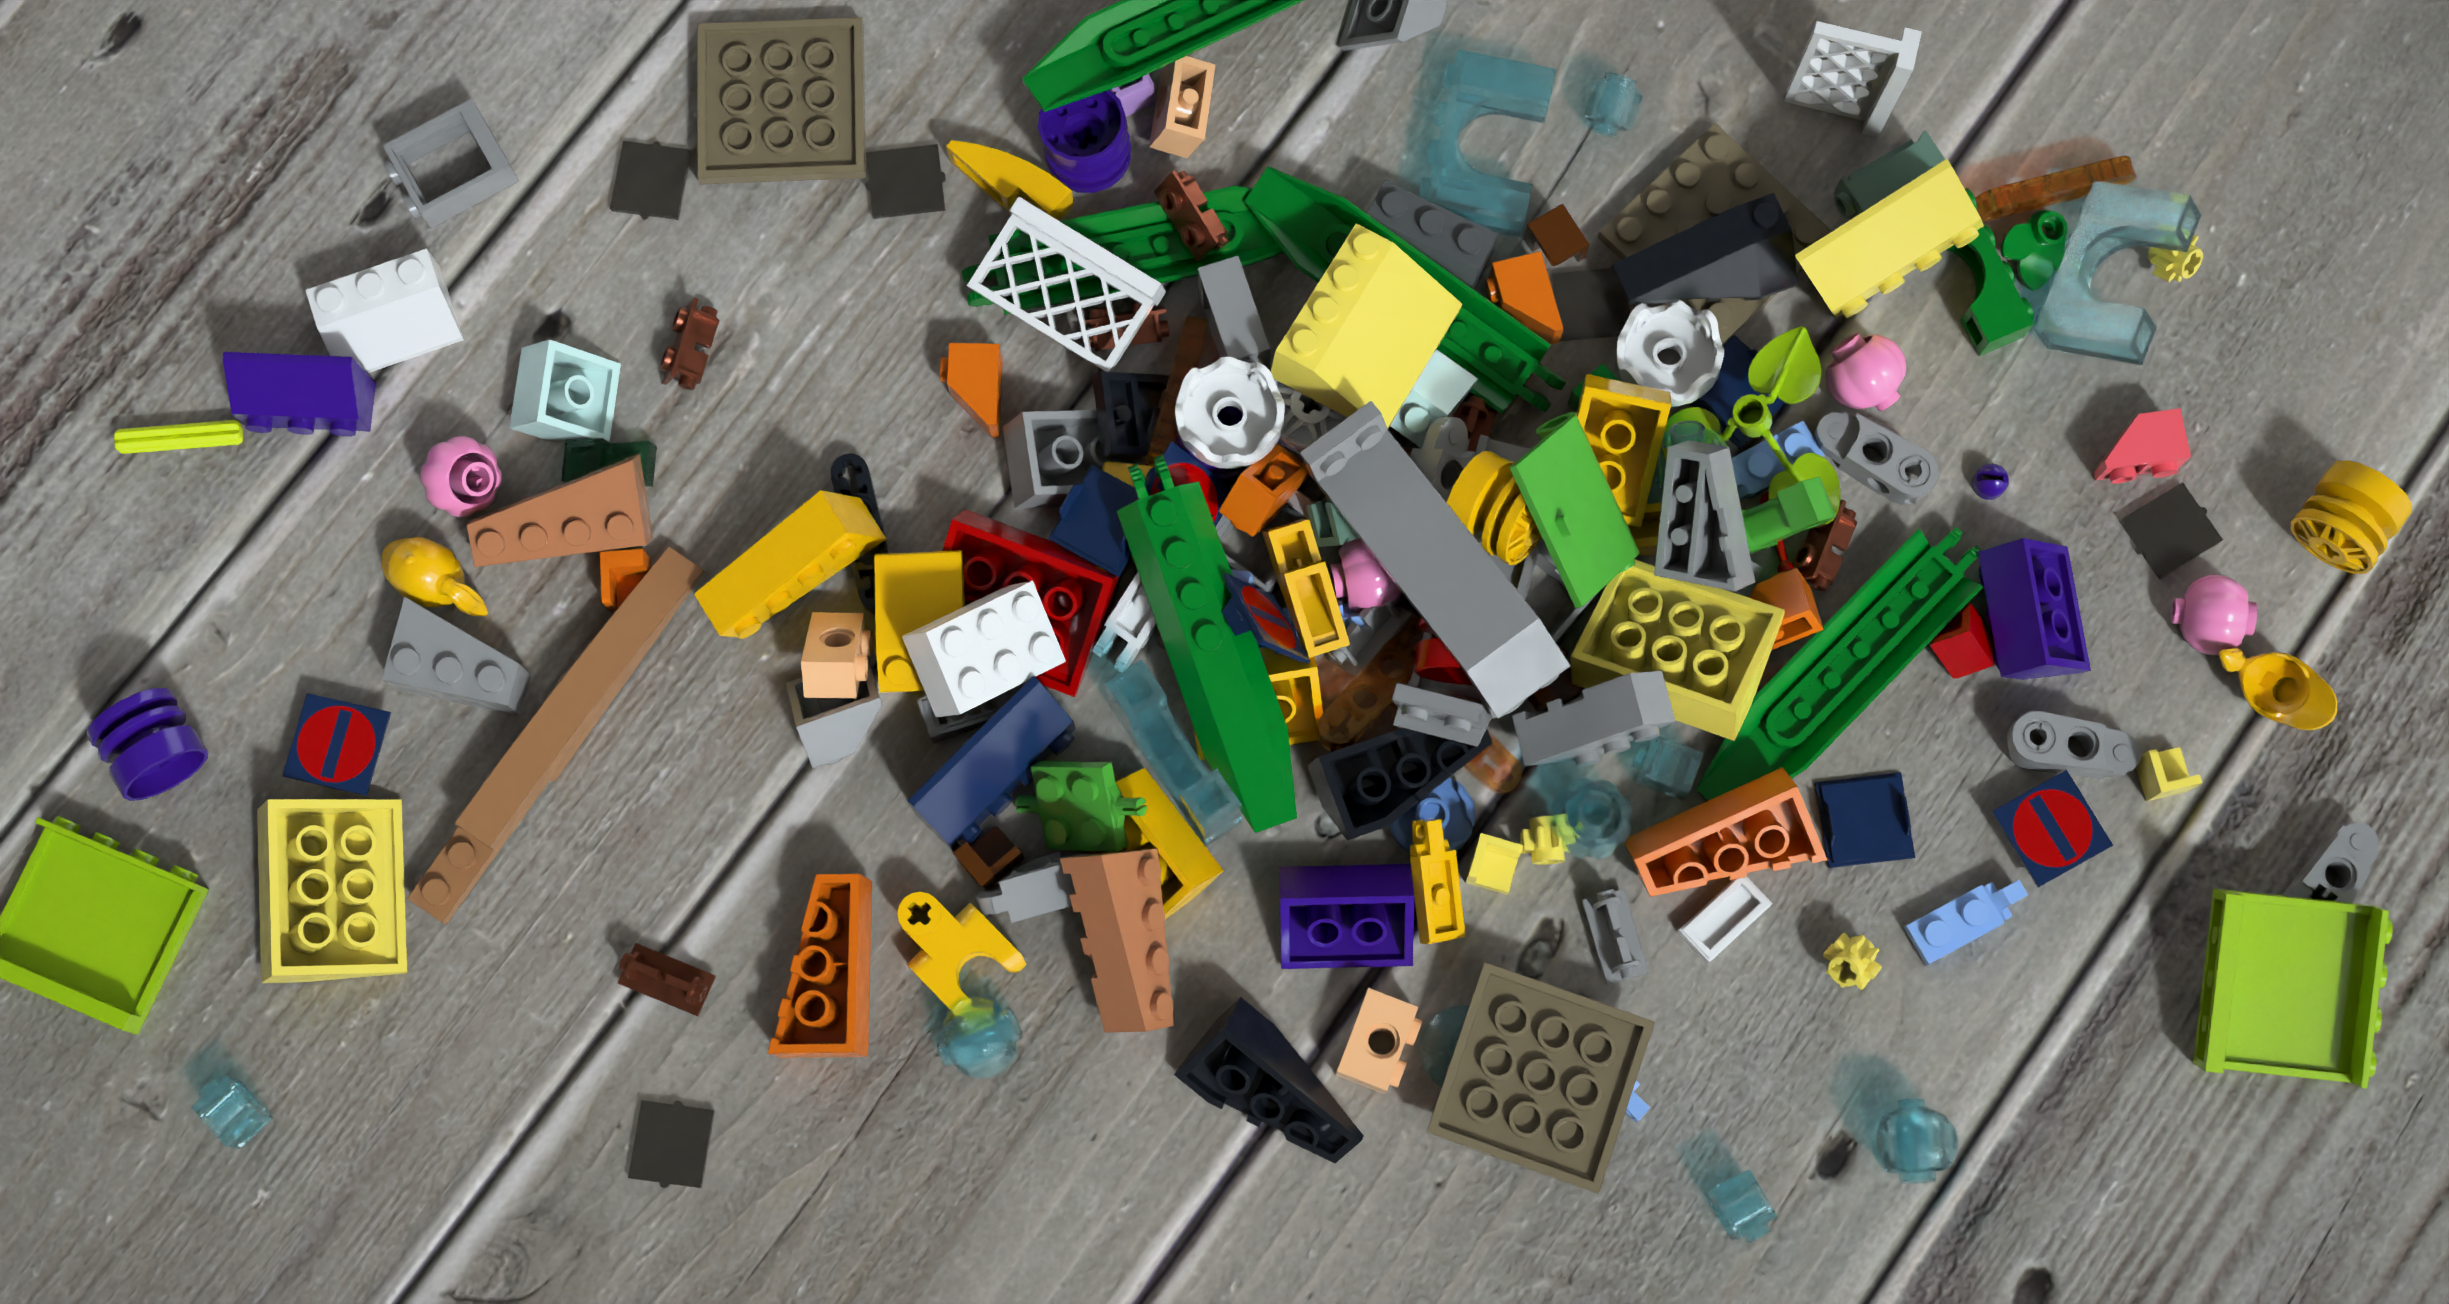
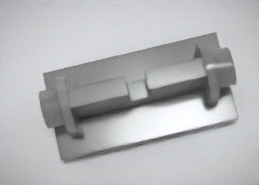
M1397 598L1391 603L1388 601L1385 603L1386 606L1377 608L1373 606L1364 608L1358 615L1364 625L1360 628L1352 622L1346 629L1350 645L1329 651L1330 657L1328 660L1358 679L1411 619L1413 614L1398 604L1393 606L1397 602Z
M1614 889L1597 893L1595 897L1582 900L1606 984L1609 985L1649 974L1625 890L1614 891Z

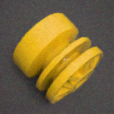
M1482 451L1462 470L1453 485L1446 503L1479 544L1482 542V547L1487 554L1491 556L1497 555L1502 562L1508 565H1517L1537 545L1541 534L1509 468L1514 463L1491 451Z
M2349 460L2336 461L2328 468L2316 485L2315 495L2309 497L2303 503L2302 510L2296 513L2291 520V531L2296 540L2308 552L2324 563L2345 572L2366 574L2378 562V556L2387 549V539H2391L2399 532L2412 513V503L2407 494L2394 481L2381 472L2364 464Z

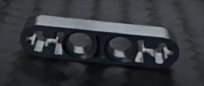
M853 453L839 456L833 462L830 469L834 493L861 498L863 503L872 509V517L885 535L871 473L865 460ZM853 466L857 472L862 471V473L857 474L855 477L860 493L851 494L846 478H840V476L846 474V467ZM887 540L877 545L881 548V554H889ZM857 559L851 563L858 596L864 608L869 613L875 615L874 598H868L869 595L874 593L870 576L862 579V575H875L874 564L865 565Z

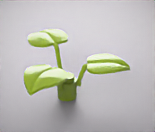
M1801 326L1782 333L1756 354L1749 367L1748 378L1751 388L1755 392L1760 393V395L1749 394L1736 401L1733 407V418L1728 420L1729 425L1722 434H1720L1721 426L1717 417L1704 408L1690 407L1672 415L1667 420L1659 452L1661 465L1666 468L1667 450L1670 446L1687 440L1720 445V443L1726 442L1736 428H1739L1748 437L1763 436L1782 466L1786 469L1777 473L1772 478L1769 485V500L1778 497L1777 492L1800 481L1820 477L1836 515L1841 501V488L1833 466L1824 457L1815 453L1801 455L1792 465L1769 430L1772 425V415L1767 406L1768 404L1774 403L1777 397L1788 404L1802 402L1812 396L1820 384L1822 376L1821 363L1807 329Z

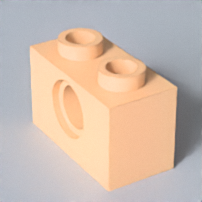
M1185 56L1168 64L1160 73L1149 148L1188 159L1205 140L1215 64Z
M812 612L801 659L804 698H857L860 681H867L868 677L867 656H872L873 633L872 630H865L864 613Z
M1368 988L1336 1076L1386 1094L1389 1085L1398 1088L1407 1062L1399 1060L1405 1043L1414 1045L1422 1024V1020L1415 1018L1418 1007ZM1378 1031L1389 1034L1393 1040V1049L1383 1055L1373 1052L1368 1043L1371 1034Z

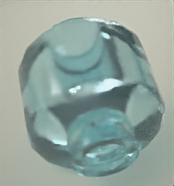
M1606 72L1604 78H1597L1592 81L1583 107V116L1593 123V132L1615 138L1617 131H1629L1634 127L1643 100L1641 91L1636 88L1637 82L1623 75Z

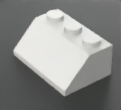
M427 248L305 290L317 329L330 356L353 357L366 373L464 340L440 265Z

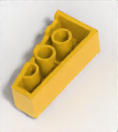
M820 490L696 591L694 596L719 636L747 638L756 633L761 628L762 623L787 608L790 604L887 538L861 498Z

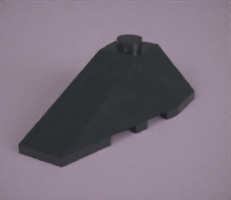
M1775 193L1731 208L1617 261L1611 266L1628 304L1677 303L1680 299H1706V302L1720 301L1721 298L1744 297V301L1760 300L1793 288L1798 284L1792 228Z
M1401 728L1319 756L1307 767L1323 809L1348 841L1391 825L1493 742L1488 729H1486L1478 747Z
M1242 997L1212 1024L1174 1074L1206 1102L1220 1109L1226 1104L1247 1114L1246 1121L1260 1127L1262 1122L1284 1132L1287 1141L1333 1163H1337L1358 1145L1364 1137L1279 1029Z

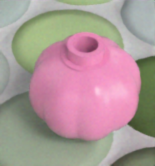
M1857 332L1843 340L1830 352L1834 360L1827 367L1826 383L1829 392L1840 404L1853 409L1875 406L1878 411H1883L1900 398L1897 389L1906 374V360L1900 347L1891 339L1876 334L1862 338Z
M457 436L452 437L446 442L437 443L430 449L426 462L421 467L420 480L425 488V496L431 505L437 509L445 510L452 516L463 518L472 515L474 512L483 511L493 503L496 492L502 483V472L498 467L497 457L490 447L478 443L473 438Z
M1360 538L1346 542L1339 549V563L1330 564L1332 585L1336 598L1345 597L1348 608L1357 613L1362 612L1364 608L1386 606L1385 603L1388 601L1391 603L1396 598L1397 602L1399 601L1402 593Z
M2208 575L2191 583L2182 598H2174L2171 610V623L2179 624L2184 640L2193 649L2208 655H2219L2221 650L2240 647L2244 635L2252 636L2254 634L2257 621V603L2248 601V592L2241 584L2223 575Z

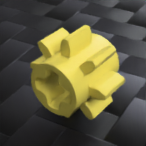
M2170 229L2168 234L2162 233L2158 235L2148 251L2150 263L2156 266L2152 274L2169 283L2172 279L2180 282L2182 277L2187 279L2193 276L2199 269L2203 259L2201 248L2195 246L2198 236L2183 229H2180L2178 232Z
M1541 816L1529 819L1530 829H1522L1520 833V844L1523 845L1521 853H1531L1532 864L1536 865L1565 862L1564 852H1571L1574 848L1573 827L1563 828L1562 817Z
M1842 933L1823 954L1827 960H1830L1826 974L1830 975L1842 988L1856 984L1862 990L1871 979L1875 978L1882 968L1879 963L1874 962L1880 950L1875 948L1862 934L1849 938L1846 933Z

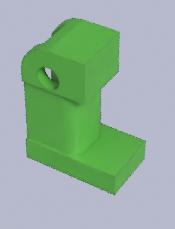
M1820 477L1800 481L1777 492L1778 497L1758 506L1741 510L1750 554L1771 548L1785 538L1803 530L1820 526L1836 518Z

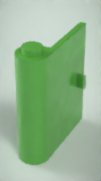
M1570 412L1542 424L1536 430L1540 442L1509 468L1575 608H1580L1592 599L1618 573L1634 566V559L1640 552L1576 413Z

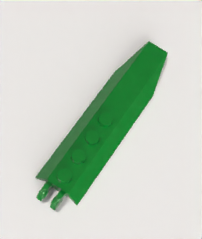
M1121 0L1084 17L1022 78V82L1042 111L1046 112L1130 83L1305 0Z
M1267 166L1245 199V203L1294 266L1317 283H1319L1355 224L1396 244L1462 303L1459 313L1437 347V350L1478 378L1470 392L1484 399L1489 406L1499 413L1503 414L1517 394L1541 411L1546 412L1549 409L1551 403L1543 394L1524 385L1532 373L1543 379L1547 385L1554 389L1562 390L1566 385V381L1540 363L1551 346L1550 343L1346 198Z
M1231 186L1203 192L1208 202L1204 206L1199 207L1201 213L1210 209L1214 210L1222 225L1228 231L1226 237L1229 242L1218 250L1212 248L1199 262L1196 261L1189 248L1183 243L1181 235L1168 214L1162 209L1159 201L1060 221L1160 283L1198 276L1197 268L1235 256H1239L1241 265L1244 267L1284 253L1245 203V199L1252 190V188ZM1019 229L1015 230L1007 243L1010 257L1033 252L1030 236ZM1000 233L988 235L990 247ZM1037 241L1039 250L1048 248ZM1003 251L996 261L1004 259ZM1060 254L1041 258L1045 279L1069 274L1066 259ZM1035 259L1012 265L1016 286L1040 281ZM1072 262L1074 272L1084 270ZM980 264L964 268L962 270L963 281L969 283ZM1006 266L990 270L984 279L986 281L997 276L998 285L987 287L993 292L1011 288ZM1092 275L1076 279L1080 300L1104 295L1101 280L1096 276ZM1070 281L1047 286L1051 306L1075 301ZM1108 284L1110 294L1120 292ZM1041 288L1018 293L1022 310L1027 311L1045 307ZM975 291L967 294L969 306L982 307L983 305L994 304ZM1012 295L1003 297L1014 304ZM1004 310V315L1011 314Z
M1160 455L1154 458V468L1157 476L1161 478L1165 491L1148 496L1142 470L1138 468L1137 464L1128 467L1139 500L1117 510V514L1204 757L1253 831L1258 833L1297 819L1288 727L1252 631L1235 636L1222 613L1232 597L1225 584L1227 581L1224 575L1227 573L1232 575L1200 483L1198 481L1174 487L1164 456Z
M1955 527L1936 547H1931L1922 531L1918 529L1823 626L1824 630L1817 632L1755 695L1735 741L1727 738L1724 739L1698 784L1696 791L1709 801L1782 767L1792 779L1807 770L1983 588L1981 584L1964 577L1965 574L1963 573L1979 557L1978 552L1982 551V549L1977 545L1970 548L1955 566L1943 554L1959 542L1963 532L1958 527Z

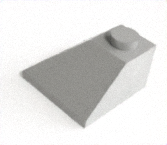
M1353 0L1339 48L1346 51L1401 43L1441 25L1448 0Z
M869 657L867 681H860L857 698H804L802 677L786 683L795 725L812 768L824 764H835L844 757L854 754L882 706Z

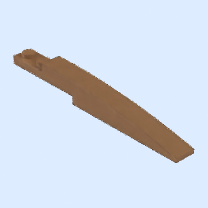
M668 547L569 669L454 823L459 827L408 896V900L441 923L448 924L550 780L552 782L557 780L705 572L702 568L672 548Z

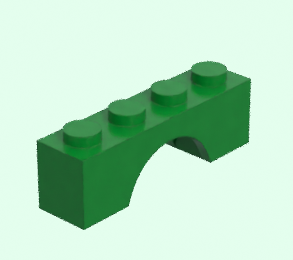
M1965 188V191L1967 192L1970 200L1972 201L1974 207L1977 210V203L1973 193L1968 188ZM1986 224L1977 230L1979 236L1969 244L1961 248H1957L1954 244L1946 249L1963 259L1974 276L1976 285L1975 298L1960 321L1978 356L2024 338L2034 325L2032 307L2026 298L2020 297L2014 285L2015 278L2012 268L2006 261L2001 260L1995 248L1994 234Z

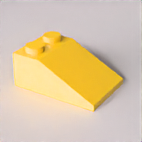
M1586 374L1576 415L1627 525L1641 527L1671 407V393L1669 391Z
M962 550L875 554L876 657L879 693L925 691L902 636L965 606Z

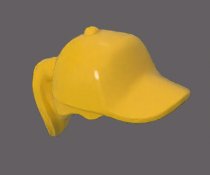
M424 537L398 539L389 543L384 548L381 559L383 573L388 582L402 597H406L424 607H441L454 603L461 612L468 615L486 616L488 614L486 605L479 593L465 584L464 572L460 562L447 547Z
M2238 648L2219 651L2222 667L2228 672H2238L2245 700L2251 708L2262 716L2302 730L2322 728L2331 723L2335 718L2337 699L2333 689L2321 676L2300 659L2287 653L2278 652L2259 654L2246 658L2243 651Z

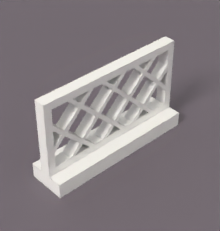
M1816 21L1786 90L1784 102L1864 121L1862 134L1878 138L1913 72L1922 31L1904 28L1899 40ZM1852 53L1854 56H1846L1845 54ZM1827 57L1828 60H1821L1820 58ZM1869 67L1870 69L1863 70L1862 68ZM1819 74L1821 77H1813L1812 75Z
M1018 197L1010 209L1012 215L967 286L1104 372H1112L1153 306H1158L1165 295L1164 287L1160 282L1021 197ZM1019 229L1030 236L1033 252L1010 257L1007 243L1015 230ZM1037 241L1048 248L1039 250ZM1003 251L1004 259L996 261ZM1054 254H1060L1065 257L1069 274L1045 279L1041 258ZM1035 259L1040 281L1016 286L1012 265ZM1072 262L1084 270L1074 272ZM1006 266L1011 288L993 292L982 285L990 270ZM1092 275L1099 278L1104 295L1081 301L1076 279ZM1070 281L1075 302L1052 308L1047 286ZM1108 284L1120 292L1110 294ZM1041 288L1046 309L1028 314L1021 309L1018 293ZM1012 295L1014 304L1003 297ZM1130 297L1141 304L1133 319L1116 323L1111 301ZM1106 302L1110 324L1087 330L1082 308ZM1077 309L1081 331L1062 335L1056 330L1053 315ZM1048 316L1050 326L1038 319ZM1126 328L1121 338H1119L1118 330ZM1112 331L1115 347L1105 361L1092 353L1089 337ZM1083 338L1085 348L1075 343L1073 340Z

